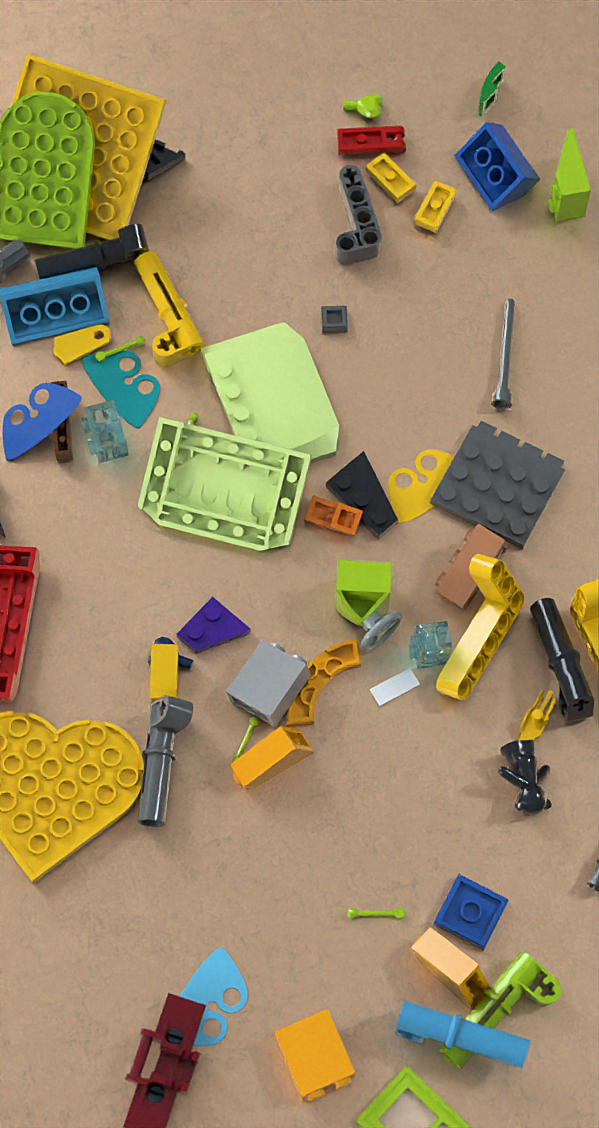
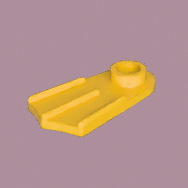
M95 325L54 337L53 353L66 366L107 345L111 339L110 330L104 325ZM99 334L104 335L100 340L95 339Z

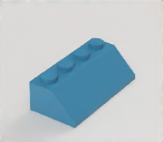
M97 267L0 288V300L11 344L110 322Z

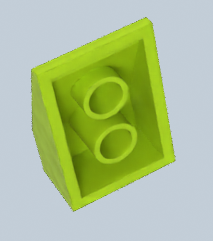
M573 128L568 129L554 185H551L552 196L548 199L549 211L554 213L556 222L585 217L591 193Z

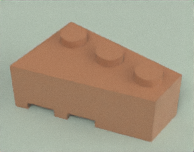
M480 524L468 530L463 539L466 543L462 550L457 549L449 561L452 564L447 573L442 572L435 583L438 587L436 589L438 594L466 610L480 590L469 573V565L472 558L476 554H482L498 559L501 552H506L509 548L506 540Z

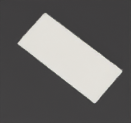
M411 668L369 690L378 705L381 706L417 687L420 683Z

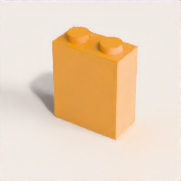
M328 1009L274 1032L302 1100L308 1098L312 1102L325 1096L324 1091L335 1086L336 1090L352 1084L351 1079L355 1077V1070Z

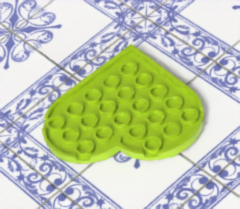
M35 92L25 95L8 108L0 119V239L13 241L18 239L21 242L69 248L84 247L95 153L93 127L82 108L65 96L52 92Z

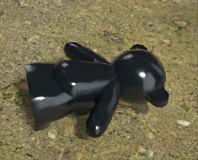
M517 740L500 748L501 755L506 757L510 765L509 769L505 766L499 767L498 773L508 782L519 787L515 803L516 810L527 814H536L543 809L551 808V801L547 799L545 791L539 786L548 777L551 768L549 765H544L537 772L538 763L534 741Z

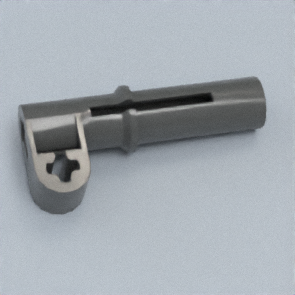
M164 695L150 706L146 749L142 752V757L145 760L138 823L140 825L156 828L163 827L166 824L172 760H176V755L173 752L174 737L176 733L186 728L191 721L193 704L190 701Z

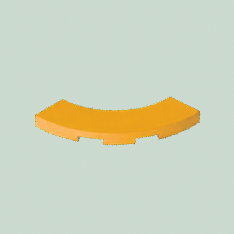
M358 639L333 645L307 664L311 676L287 709L288 727L314 724L316 702L324 687L340 673L361 667Z

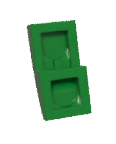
M499 61L491 69L482 86L478 109L480 116L497 101L498 86L504 81L506 66Z

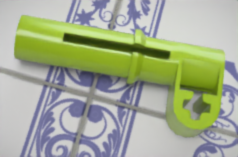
M521 951L493 986L482 992L484 997L465 1020L478 1024L508 987L510 991L482 1024L495 1029L506 1015L510 1016L512 1014V1007L523 994L535 1004L546 1006L559 999L561 985L536 960ZM539 974L543 978L538 984L540 986L548 985L550 987L548 989L550 995L541 996L542 989L540 986L532 991L528 988ZM445 1044L439 1050L445 1058L459 1069H462L474 1055L473 1052L454 1046L448 1049Z

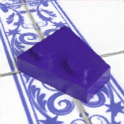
M212 596L177 633V638L198 654L209 650L212 646L225 644L229 639L240 635L246 636L251 630Z

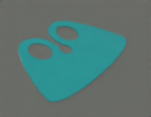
M123 350L108 356L104 362H98L95 357L96 354L82 358L85 371L106 401L129 424L139 428L151 413L160 392L158 380L149 374H142L134 378L131 384L127 385L124 383V379L135 375L141 366L139 357L131 351ZM124 357H131L135 361V366L130 371H124L119 367L120 360ZM150 380L154 385L153 391L148 394H142L138 390L139 382Z

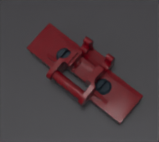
M168 993L156 1031L141 1029V1041L130 1073H126L125 1080L137 1084L123 1128L167 1127L178 1093L188 1094L196 1064L201 1056V1053L197 1051L192 1052L206 1005ZM153 1041L161 1044L160 1055L154 1072L151 1073L149 1079L140 1076Z

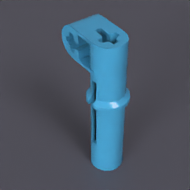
M404 1000L396 1026V1035L414 1042H423L425 1037L444 1043L448 1049L454 1046L523 1068L530 1040L460 1018L461 1014L452 1016Z

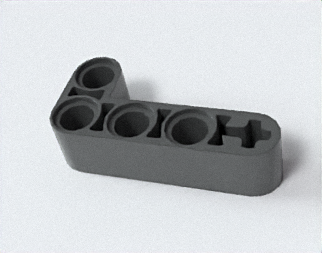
M354 165L344 166L339 173V191L352 231L342 233L337 237L335 256L337 261L342 264H352L377 257L381 252L382 234L360 169ZM348 247V248H351V249H349V250H344V249H342V248Z

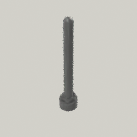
M511 298L505 301L498 388L492 393L491 404L498 409L510 408L513 398L510 389H508L515 301Z

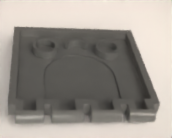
M480 421L477 427L472 425L430 499V504L474 526L480 524L507 542L523 549L564 475L565 469L562 468L564 460L550 453L546 455L545 459H542L543 450L527 442H524L522 447L519 448L520 439L504 431H501L498 437L494 436L497 428Z

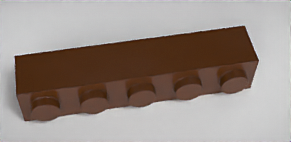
M67 381L51 382L52 384L68 388ZM70 415L54 430L57 461L73 460Z

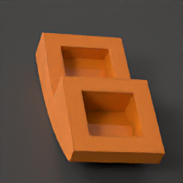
M313 495L304 521L355 536L363 511Z

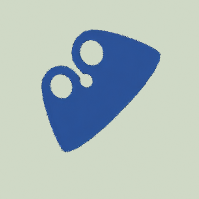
M41 383L36 386L29 396L30 406L38 411V415L35 418H31L28 407L21 404L11 407L4 416L3 446L6 459L12 460L19 457L43 440L77 408L82 397L68 388L52 383ZM41 389L47 390L49 393L48 400L43 404H37L34 400L35 394ZM16 410L23 411V421L18 425H13L10 422L11 414Z

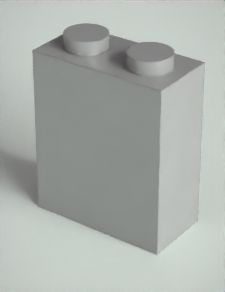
M262 640L226 693L233 704L276 727L311 674L307 667V662L302 657L296 654L292 657L285 653V650L280 645L274 642L269 644Z

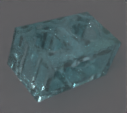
M114 400L84 407L86 417L81 419L85 433H91L92 439L88 440L91 455L96 454L99 463L128 456L127 443ZM101 418L106 419L104 423L95 422L96 420ZM105 441H112V442H113V443H112L111 445H109V446H103V445H101V444H102L103 442H105Z
M447 621L415 626L414 635L410 636L411 645L408 647L411 661H416L417 669L446 665L452 649Z

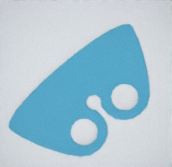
M218 948L209 955L180 994V997L206 1005L193 1046L214 1045L219 1043L226 1035V1019L217 1011L212 1012L208 1009L210 1002H216L218 1008L224 1012L235 1013L245 1006L248 999L245 982L232 958L223 948ZM229 988H235L241 994L240 1002L235 1006L226 1005L223 1001V993ZM208 1019H216L220 1022L221 1031L215 1037H209L203 1031L204 1022Z

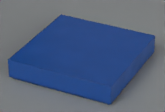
M458 874L433 925L484 951L509 899Z

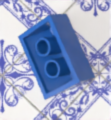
M486 122L454 155L493 211L525 196L541 180L501 124Z

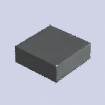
M321 306L322 333L347 332V306Z

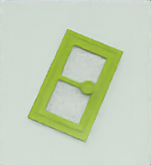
M407 1065L356 1119V1122L362 1128H472Z

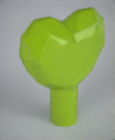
M370 94L362 97L359 101L344 100L343 109L358 110L361 115L367 118H377L382 112L380 106L383 104V98L377 94Z

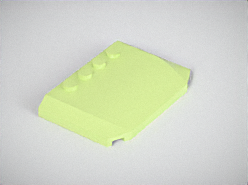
M285 322L201 348L205 365L209 374H211L235 436L312 455L310 464L336 455L339 423L305 339Z
M159 417L138 507L149 514L161 526L261 551L288 545L291 542L312 455Z

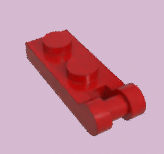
M403 126L337 129L338 154L383 152L403 154L406 152V142L403 141L405 129Z

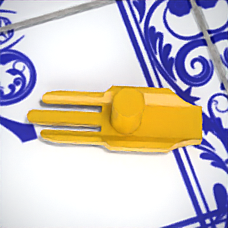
M552 690L547 693L539 709L537 707L545 694L543 691L538 695L532 708L528 709L519 726V740L535 741L542 735L557 700L555 697L553 698L544 715L543 712L553 694Z

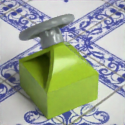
M338 560L336 610L343 617L354 624L362 626L368 632L364 636L360 647L365 652L371 651L382 644L396 630L402 620V614L399 611L391 612L382 617V615L389 611L392 563Z

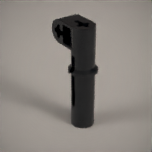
M132 224L119 229V238L104 242L95 240V244L35 259L39 278H49L97 267V269L102 268V271H104L107 266L136 259L141 254L149 251L143 225Z
M552 598L537 600L531 605L530 611L549 657L548 667L555 673L559 683L558 701L562 718L565 723H570L592 717L594 697L579 663L580 653L573 648L555 600Z

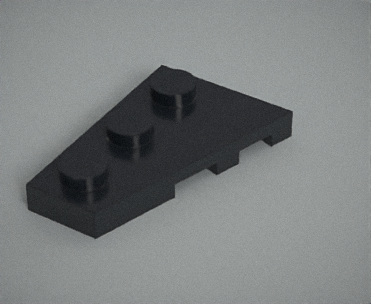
M364 451L326 482V487L342 504L363 511L360 522L378 540L398 524V518Z

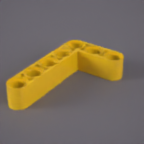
M476 554L472 558L469 565V573L486 599L441 671L436 683L439 693L459 700H465L471 694L522 609L525 600L522 589L506 564L500 559L482 554Z
M598 578L576 588L570 612L599 672Z

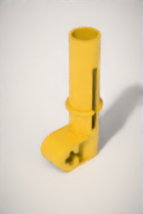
M148 251L136 258L134 264L159 310L158 317L160 320L165 321L169 329L157 335L152 341L154 359L161 366H172L201 352V348L205 347V343L187 311L188 305L186 301L180 298L155 251ZM158 283H160V285H161V287H162V289H163V291H164V293H165L167 299L169 300V302H170V304H171V306H172V308H173V310H174V312H175V315H174V313H173V311H172V309H171L169 303L167 302V300H166V298H165L163 292L161 291V289H160ZM176 342L179 349H175L174 345L171 343Z

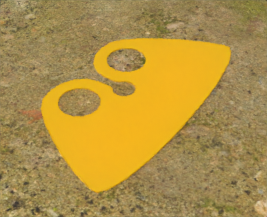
M434 449L420 452L415 459V467L421 475L427 477L425 483H420L417 474L407 468L397 469L390 475L388 480L389 498L398 518V523L411 521L435 507L430 504V499L455 456ZM431 455L435 457L437 466L432 470L424 469L421 465V460L424 456ZM405 473L411 477L412 483L408 488H400L396 485L395 479L399 474Z

